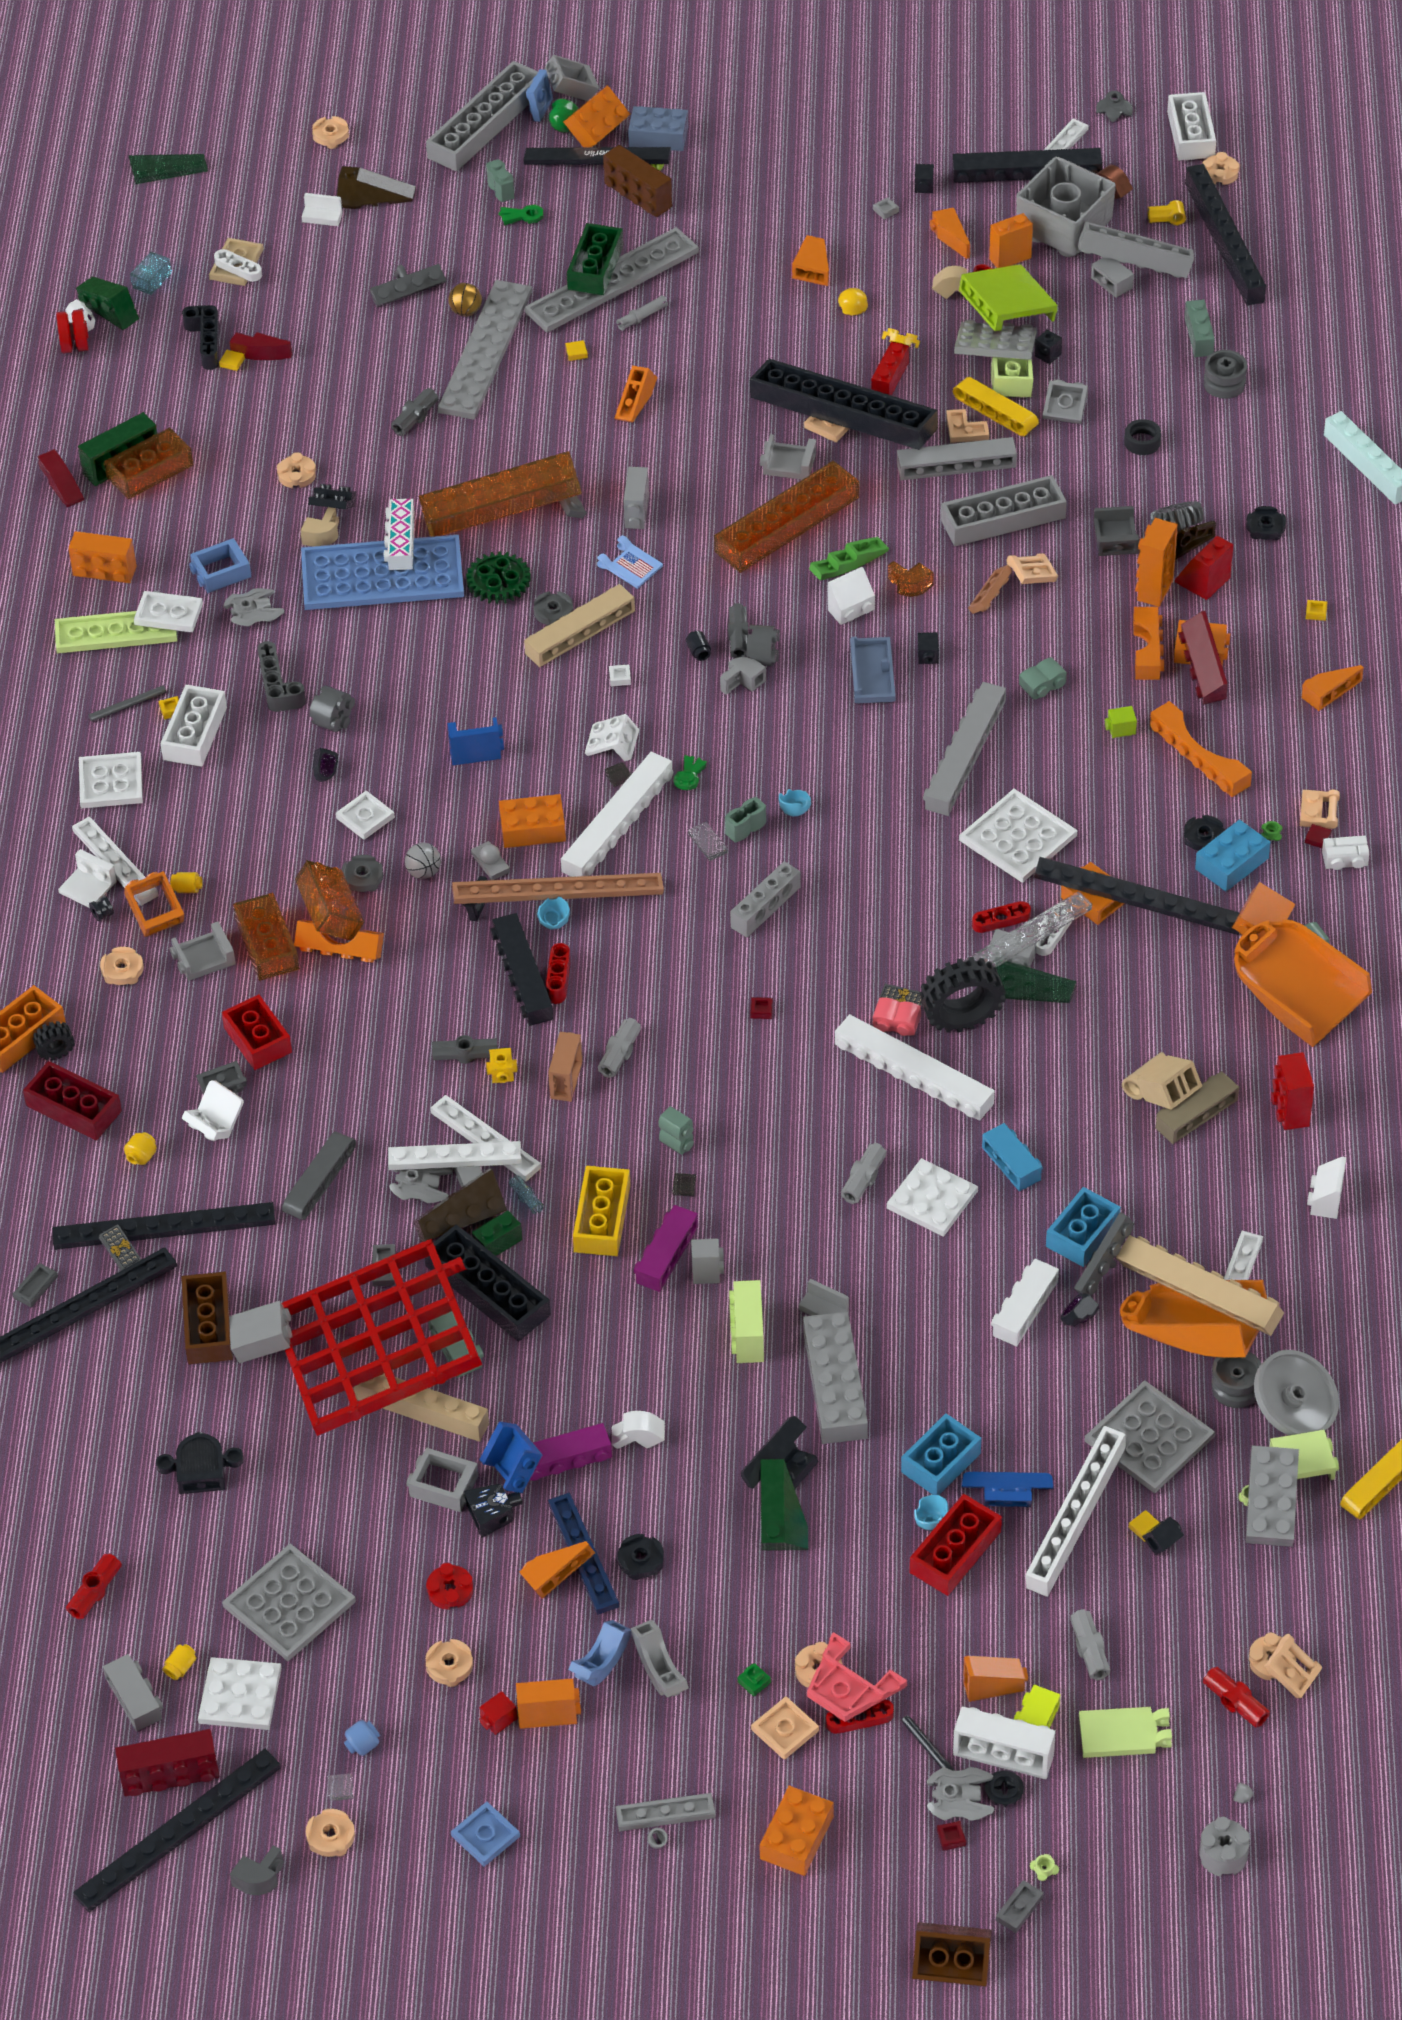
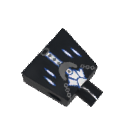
M501 1484L464 1491L465 1504L481 1538L511 1523L514 1520L512 1508L523 1504L519 1492L506 1495Z

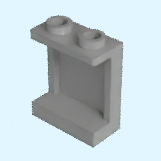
M770 434L769 440L764 443L765 454H761L760 457L763 475L809 481L816 456V439H808L807 446L776 443L774 442V435Z
M219 921L211 924V933L178 944L176 938L171 939L172 947H170L172 958L178 960V969L181 974H185L188 981L236 964L234 950Z

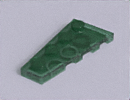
M204 154L128 155L135 185L208 171Z
M998 958L995 959L993 964L1006 991V994H1004L1006 999L1070 1003L1077 987V981Z

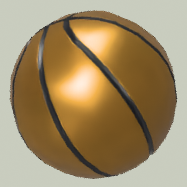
M460 283L451 290L448 301L454 313L467 317L479 310L482 297L480 291L474 285Z

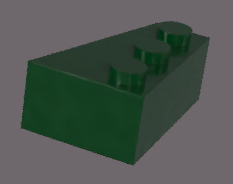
M92 276L76 287L79 301L121 330H125L139 320L126 286Z

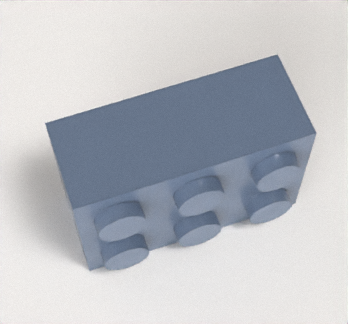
M633 106L628 129L629 147H671V150L684 151L688 131V110Z

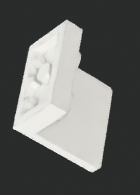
M627 714L596 722L592 725L585 754L590 756L614 749L624 761L631 760L639 728Z
M80 849L75 854L78 868L58 890L60 894L89 907L90 902L99 901L100 897L104 896L117 880L114 865Z

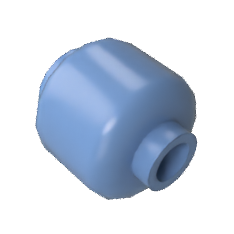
M359 1720L345 1731L347 1740L344 1744L351 1754L357 1752L360 1756H364L378 1746V1737L381 1735L370 1720L368 1722Z

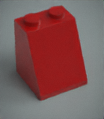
M1217 535L1193 557L1176 577L1175 583L1208 600L1231 578L1234 544Z

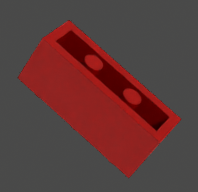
M890 342L871 378V390L892 396L909 364V345Z

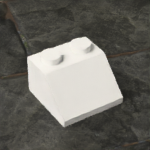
M863 567L828 582V611L840 625L875 610V595Z
M1340 1157L1318 1166L1317 1175H1312L1310 1188H1314V1192H1309L1307 1205L1311 1206L1310 1215L1337 1219L1346 1157Z

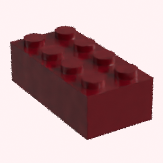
M50 1061L42 1067L23 1089L27 1107L96 1141L122 1112L118 1094Z
M211 1729L115 1747L124 1797L139 1796L142 1793L151 1791L160 1792L166 1788L185 1787L192 1783L210 1782L220 1778Z

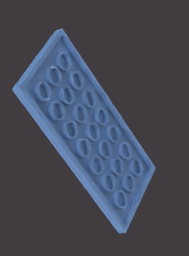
M459 535L414 538L413 569L389 570L388 562H384V550H388V548H385V541L302 547L301 558L305 610L464 597Z

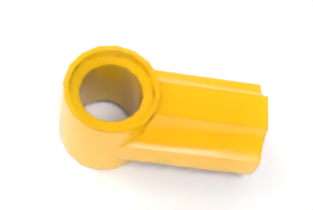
M1179 200L1171 201L1168 205L1148 207L1149 223L1170 221L1173 225H1181L1186 220L1184 205Z

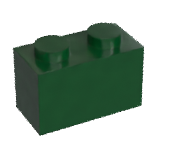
M509 1210L472 1232V1237L495 1256L523 1240L521 1223Z

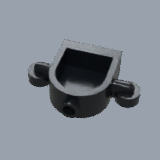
M197 1432L180 1442L176 1450V1459H173L169 1454H162L157 1457L155 1463L160 1474L177 1472L179 1494L226 1490L225 1467L237 1468L241 1466L244 1462L242 1450L236 1447L228 1449L223 1454L221 1444L215 1437Z

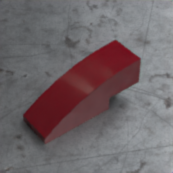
M236 332L229 342L230 350L243 353L245 359L281 360L292 357L290 341L258 332L253 337Z
M55 449L37 456L39 468L46 475L49 485L66 507L84 500L75 479Z

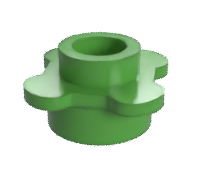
M1269 821L1262 825L1263 833L1261 835L1267 840H1281L1280 831H1282V826L1279 823Z

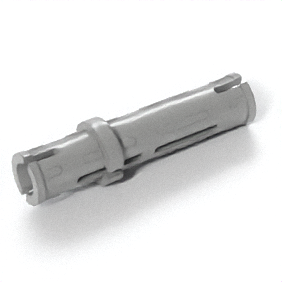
M661 295L637 310L629 311L628 315L617 319L616 323H621L618 325V328L623 331L633 324H639L642 319L658 310L667 307L668 302L663 303L667 300L666 297Z

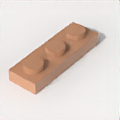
M1009 565L994 570L968 607L972 614L979 611L984 612L991 606L990 602L1000 593L999 589L1008 582V577L1013 571Z

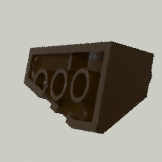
M342 166L338 178L337 197L341 198L342 208L359 209L361 205L368 204L375 207L378 206V203L388 202L389 204L413 201L416 186L360 167Z
M1210 521L1177 530L1175 560L1214 538L1216 522Z

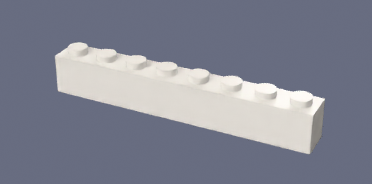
M654 752L648 754L562 856L561 869L563 873L571 877L590 876L593 873L596 865L604 860L606 853L611 848L615 847L617 840L626 834L629 826L639 818L642 810L650 805L652 798L660 793L667 781L671 780L673 776L671 760Z
M850 1014L835 1030V1045L840 1049L856 1055L859 1059L865 1060L876 1068L892 1074L895 1078L901 1079L912 1087L928 1093L931 1097L945 1102L948 1106L964 1112L969 1117L980 1121L994 1104L995 1090Z
M1107 1426L1102 1428L1026 1573L1027 1589L1048 1597L1126 1448L1125 1433Z

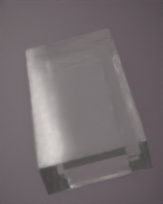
M707 822L688 830V835L709 861L728 853L727 847Z

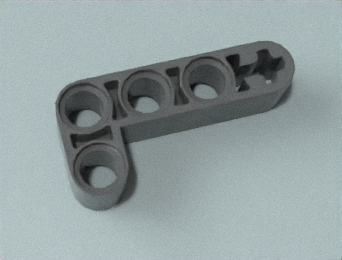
M270 641L260 643L258 646V656L268 708L271 711L279 712L303 707L306 703L303 684L300 682L283 683L275 644Z

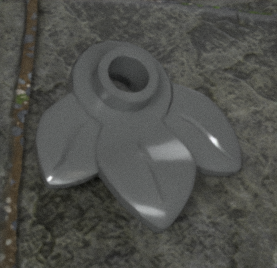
M1110 91L1104 99L1097 103L1096 113H1106L1109 120L1114 123L1121 114L1131 117L1133 108L1131 103L1125 100L1120 92Z

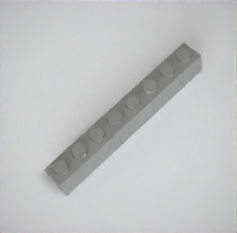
M982 682L980 688L975 690L973 702L968 704L966 716L961 718L959 730L954 732L952 744L947 746L944 760L941 759L938 764L937 774L932 775L930 788H926L924 791L925 810L949 816L1005 704L1006 688Z

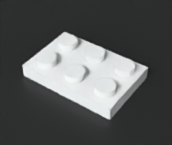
M144 591L134 617V624L193 632L203 600L197 597Z

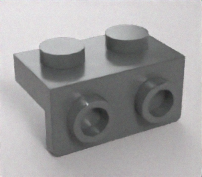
M237 1061L196 1075L203 1095L209 1082L212 1080H216L233 1093L244 1090L247 1084L246 1077H243Z

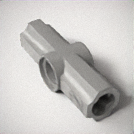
M624 1019L616 1035H612L609 1038L606 1053L598 1065V1071L607 1078L615 1077L624 1059L628 1060L631 1056L633 1043L641 1030V1024L635 1019Z
M878 1143L869 1144L860 1161L856 1160L853 1164L850 1178L841 1191V1197L846 1202L851 1204L858 1203L867 1187L872 1186L875 1182L878 1168L887 1155V1150Z
M1085 1609L1078 1610L1071 1615L1070 1620L1076 1635V1646L1079 1656L1083 1657L1090 1679L1102 1680L1110 1675V1667L1104 1653L1105 1648L1100 1632H1097L1090 1611Z

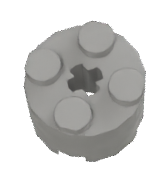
M1218 1817L1215 1821L1208 1824L1204 1828L1200 1840L1199 1855L1203 1867L1217 1876L1231 1873L1235 1875L1244 1869L1248 1860L1250 1840L1246 1829L1239 1823L1226 1817Z

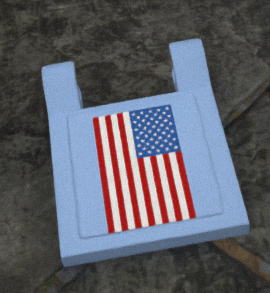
M624 535L617 539L619 542L617 544L618 549L624 552L613 562L603 553L597 557L599 560L597 562L598 567L609 570L637 589L663 567V563L633 545Z

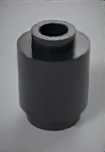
M702 631L690 632L685 641L692 656L698 661L706 660L711 655V647Z

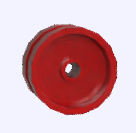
M83 309L72 311L71 323L66 311L56 312L62 354L72 353L73 340H75L76 348L79 352L88 351L87 338H89Z

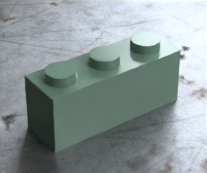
M1205 300L1186 301L1185 322L1194 357L1209 356L1214 352L1215 338Z
M453 1312L428 1321L429 1330L432 1335L458 1325ZM468 1328V1330H469V1332H470V1335H471V1337H472V1340L474 1341L473 1334H472L471 1330ZM464 1339L441 1349L448 1362L469 1354ZM475 1345L480 1359L483 1358L484 1355L481 1347ZM482 1365L458 1375L457 1378L482 1368Z

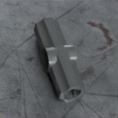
M428 387L413 401L408 400L404 404L402 413L391 423V429L397 435H405L416 423H422L425 420L428 410L438 401V395L434 390Z
M735 603L729 607L730 623H728V637L731 657L739 658L747 656L749 630L746 607L741 603Z
M462 1035L453 1041H433L432 1057L433 1060L457 1059L460 1063L464 1064L472 1062L475 1058H490L489 1050L498 1049L497 1038L472 1039L468 1035Z

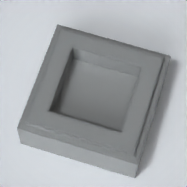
M888 197L873 204V210L884 220L899 212V207Z

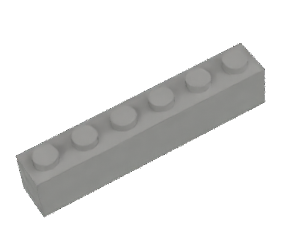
M1086 221L1078 240L1079 250L1086 254L1093 253L1105 259L1112 258L1121 263H1131L1139 268L1146 267L1158 273H1169L1177 278H1187L1194 261L1192 249Z
M1013 437L922 447L920 450L913 448L897 450V467L900 480L1016 468L1017 452Z

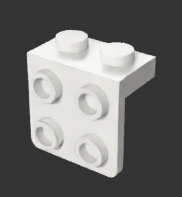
M212 1080L206 1088L198 1109L184 1111L182 1119L188 1122L191 1128L204 1133V1136L209 1140L216 1141L229 1138L244 1101L216 1080Z

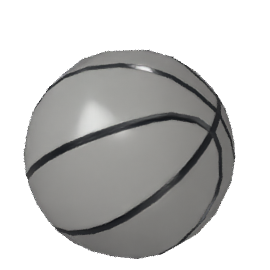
M429 843L415 844L406 853V869L415 878H431L440 869L441 855L437 848Z

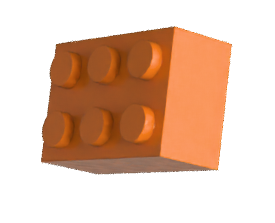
M607 85L568 117L564 124L583 147H593L630 115V112Z
M74 532L68 547L73 576L131 583L137 567L131 538Z
M561 794L499 801L504 848L566 841Z
M788 1786L760 1843V1859L805 1876L834 1817V1802Z

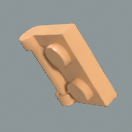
M1044 553L1037 554L1036 556L1017 557L1016 555H1011L1007 557V565L1013 568L1021 584L1055 582L1058 577Z
M1303 790L1300 826L1311 827L1312 824L1328 829L1336 828L1338 826V819L1336 817L1337 802L1340 799V792L1338 790H1329L1328 792ZM1323 802H1329L1327 818H1322Z
M1286 1634L1282 1637L1279 1646L1264 1667L1296 1698H1302L1321 1671L1322 1666L1317 1661H1313L1294 1642L1295 1639L1290 1634ZM1288 1650L1307 1668V1672L1287 1653Z

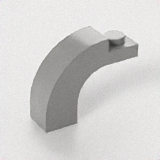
M649 1620L630 1628L642 1664L658 1693L668 1698L679 1695L682 1691L689 1689L687 1680L671 1661L661 1630L654 1621Z

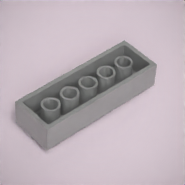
M1053 475L941 503V521L955 547L1065 519L1067 501Z
M848 1311L804 1316L803 1334L822 1444L868 1439V1422Z

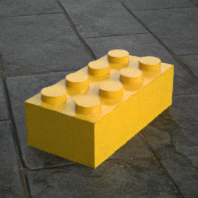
M585 1167L573 1232L574 1252L618 1256L630 1191L629 1169Z

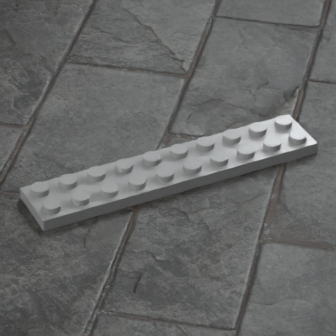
M675 227L620 256L604 295L568 290L567 285L525 306V313L548 333L699 253V247Z
M495 280L440 401L438 413L476 419L530 298L532 286Z

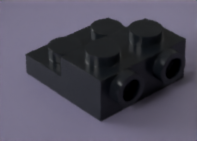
M320 484V487L314 488L313 496L308 497V505L338 509L355 507L356 491H351V487L339 486V489H335L330 484Z

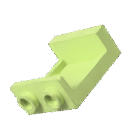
M1325 1430L1270 1439V1447L1299 1449L1297 1479L1328 1474L1330 1480H1335L1336 1471H1339L1337 1457L1332 1455V1441L1330 1438H1327Z

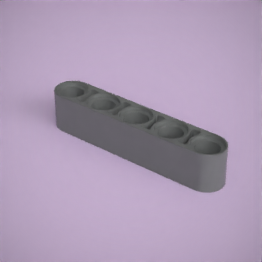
M333 1132L287 1195L282 1211L305 1220L352 1155L356 1146V1140L339 1132Z

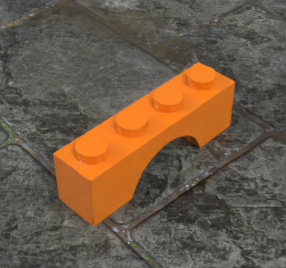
M1134 607L1133 634L1148 643L1146 647L1137 650L1135 653V680H1160V671H1164V659H1160L1164 655V645L1160 644V642H1163V630H1159V627H1162V615H1158V607Z
M302 919L297 921L294 946L300 947V951L312 952L315 949L320 950V954L332 956L333 953L341 954V958L353 959V956L361 957L363 962L373 963L374 960L381 958L384 933L361 930L358 931L357 935L350 942L340 943L329 937L322 922Z

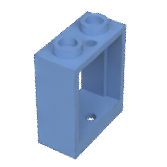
M234 538L190 554V570L192 574L197 575L200 587L204 586L207 593L251 577L250 563ZM230 557L235 564L209 575L203 567Z

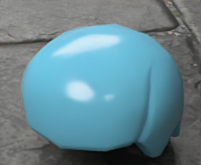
M788 789L784 796L780 793L778 797L781 810L792 817L804 814L811 806V797L806 791H792Z
M562 897L557 899L547 898L539 906L537 917L540 924L544 927L559 929L568 922L570 908L568 902Z
M929 1495L921 1498L918 1508L914 1510L916 1524L920 1528L932 1531L949 1511L946 1499L940 1495Z

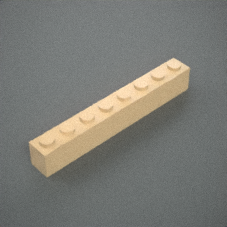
M1129 1235L1116 1256V1259L1122 1266L1269 1336L1272 1335L1284 1315V1312L1279 1307L1280 1303L1271 1297L1265 1299L1252 1288L1248 1290L1243 1289L1242 1285L1232 1279L1226 1281L1221 1274L1213 1270L1209 1273L1205 1271L1202 1265L1196 1262L1190 1264L1186 1262L1183 1256L1177 1253L1173 1256L1160 1245L1154 1247L1141 1236L1135 1238Z

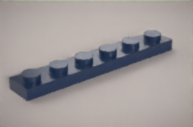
M570 1492L549 1499V1508L566 1546L569 1547L586 1541L595 1551V1554L577 1570L597 1615L619 1608V1601Z

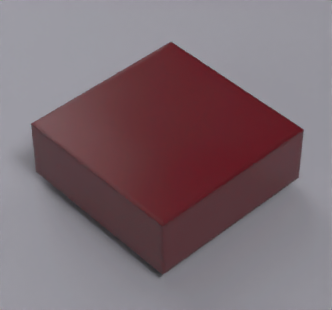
M1312 824L1305 837V843L1322 848L1323 839L1330 838L1332 830Z
M751 997L750 1019H772L773 998Z
M961 1821L937 1825V1833L942 1851L966 1846Z

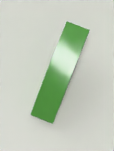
M879 537L846 543L844 550L830 552L827 559L811 562L809 569L820 581L865 565L888 552L889 548Z

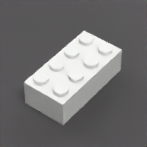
M1205 92L1169 95L1168 116L1178 160L1207 159L1214 156L1216 137Z
M185 685L160 743L163 760L203 766L227 709L225 691Z
M962 1706L954 1729L953 1755L1047 1779L1054 1757L1056 1730H1052L1047 1726L1032 1725L1020 1719L1005 1718L997 1713L982 1712L974 1707L967 1708Z

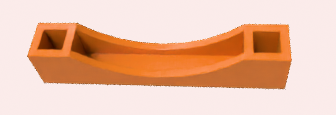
M1168 701L1151 712L1150 726L1152 730L1159 733L1168 744L1174 746L1182 756H1185L1196 768L1205 773L1207 778L1213 780L1223 792L1234 797L1251 786L1252 771L1239 760L1216 755L1200 746L1187 731L1183 712L1172 702Z

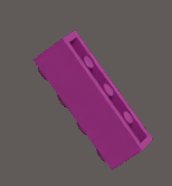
M673 1205L670 1212H666L662 1226L655 1230L652 1243L645 1247L642 1260L637 1261L635 1264L634 1273L637 1284L661 1292L699 1227L698 1213L677 1205Z
M600 1423L533 1442L542 1453V1457L529 1481H536L541 1477L560 1474L566 1470L581 1468L587 1464L602 1462L612 1458V1446L604 1424Z

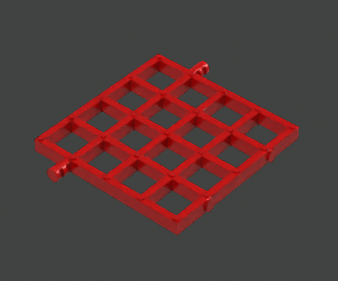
M429 1239L282 1302L284 1309L288 1308L290 1315L314 1306L318 1316V1320L292 1330L290 1348L285 1349L312 1427L317 1436L351 1421H358L367 1414L437 1384H443L446 1380L483 1365L447 1278L466 1270L461 1256L442 1264L432 1239ZM428 1256L431 1257L435 1267L434 1270L406 1282L403 1281L399 1271L400 1268ZM392 1273L396 1286L365 1299L361 1285ZM438 1284L442 1285L446 1295L445 1298L417 1310L414 1309L410 1296ZM353 1289L357 1303L326 1315L322 1302ZM402 1300L407 1314L376 1327L371 1313ZM453 1312L458 1325L429 1338L425 1337L421 1324ZM363 1317L368 1331L337 1344L332 1330ZM413 1328L418 1342L387 1355L382 1341ZM322 1334L325 1335L329 1348L301 1360L297 1359L294 1346ZM464 1339L469 1354L437 1367L432 1353ZM374 1345L379 1359L347 1372L343 1358ZM425 1357L430 1371L400 1384L397 1383L393 1373L394 1369ZM335 1362L340 1376L308 1389L304 1375ZM385 1374L390 1388L358 1401L353 1387ZM345 1391L350 1405L319 1418L314 1404Z

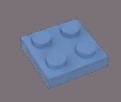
M543 69L538 71L537 75L533 78L531 86L526 91V97L529 99L530 113H532L533 120L541 122L553 100L547 70Z
M485 1802L451 1831V1836L485 1867L520 1837V1832L492 1805Z

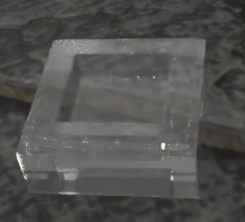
M352 1773L328 1776L330 1801L354 1799Z

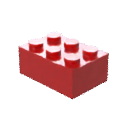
M260 994L221 1012L224 1029L254 1071L292 1053L289 1034Z
M1304 1052L1280 1055L1277 1059V1065H1274L1275 1079L1272 1080L1274 1092H1271L1272 1104L1277 1106V1120L1282 1122L1284 1130L1310 1127L1314 1083Z

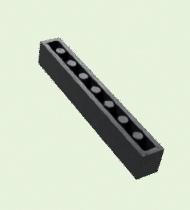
M1101 148L957 153L952 156L953 182L1032 180L1054 157H1060L1097 174L1102 170Z

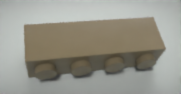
M1222 1071L1215 1076L1212 1075L1202 1084L1201 1088L1172 1110L1168 1108L1161 1109L1156 1115L1155 1128L1174 1144L1238 1101L1239 1086Z

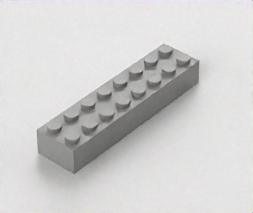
M512 61L426 141L427 158L457 172L529 105L526 91L531 86L533 78L537 75L538 71Z

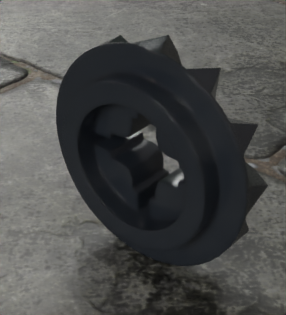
M997 1771L992 1774L993 1779L985 1783L987 1797L995 1805L1002 1804L1006 1807L1012 1803L1015 1805L1020 1798L1022 1799L1024 1784L1021 1778L1011 1771ZM1003 1782H1005L1006 1788L1009 1789L1007 1790L1006 1795H1004L1002 1793V1790H1000L1003 1786Z

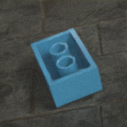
M1239 819L1197 852L1195 869L1227 892L1269 859L1271 842Z
M1083 1187L1047 1230L1046 1247L1084 1267L1102 1243L1118 1214L1121 1212V1207Z
M945 1413L901 1457V1473L932 1495H940L981 1454L982 1438Z

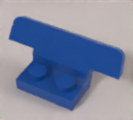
M966 1472L963 1474L962 1488H984V1506L1031 1507V1489H1054L1052 1475L1049 1473Z

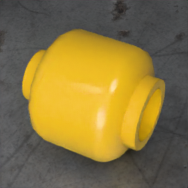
M146 1132L135 1133L124 1146L126 1159L132 1164L145 1165L157 1149L155 1139Z

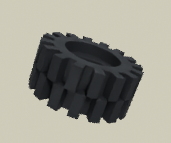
M56 1021V1024L49 1022V1026L44 1024L42 1025L43 1029L38 1028L37 1033L33 1035V1042L37 1053L41 1058L44 1057L45 1060L49 1058L55 1060V1057L60 1059L62 1058L61 1055H68V1051H72V1047L75 1046V1040L70 1027L64 1022L62 1024L60 1021Z

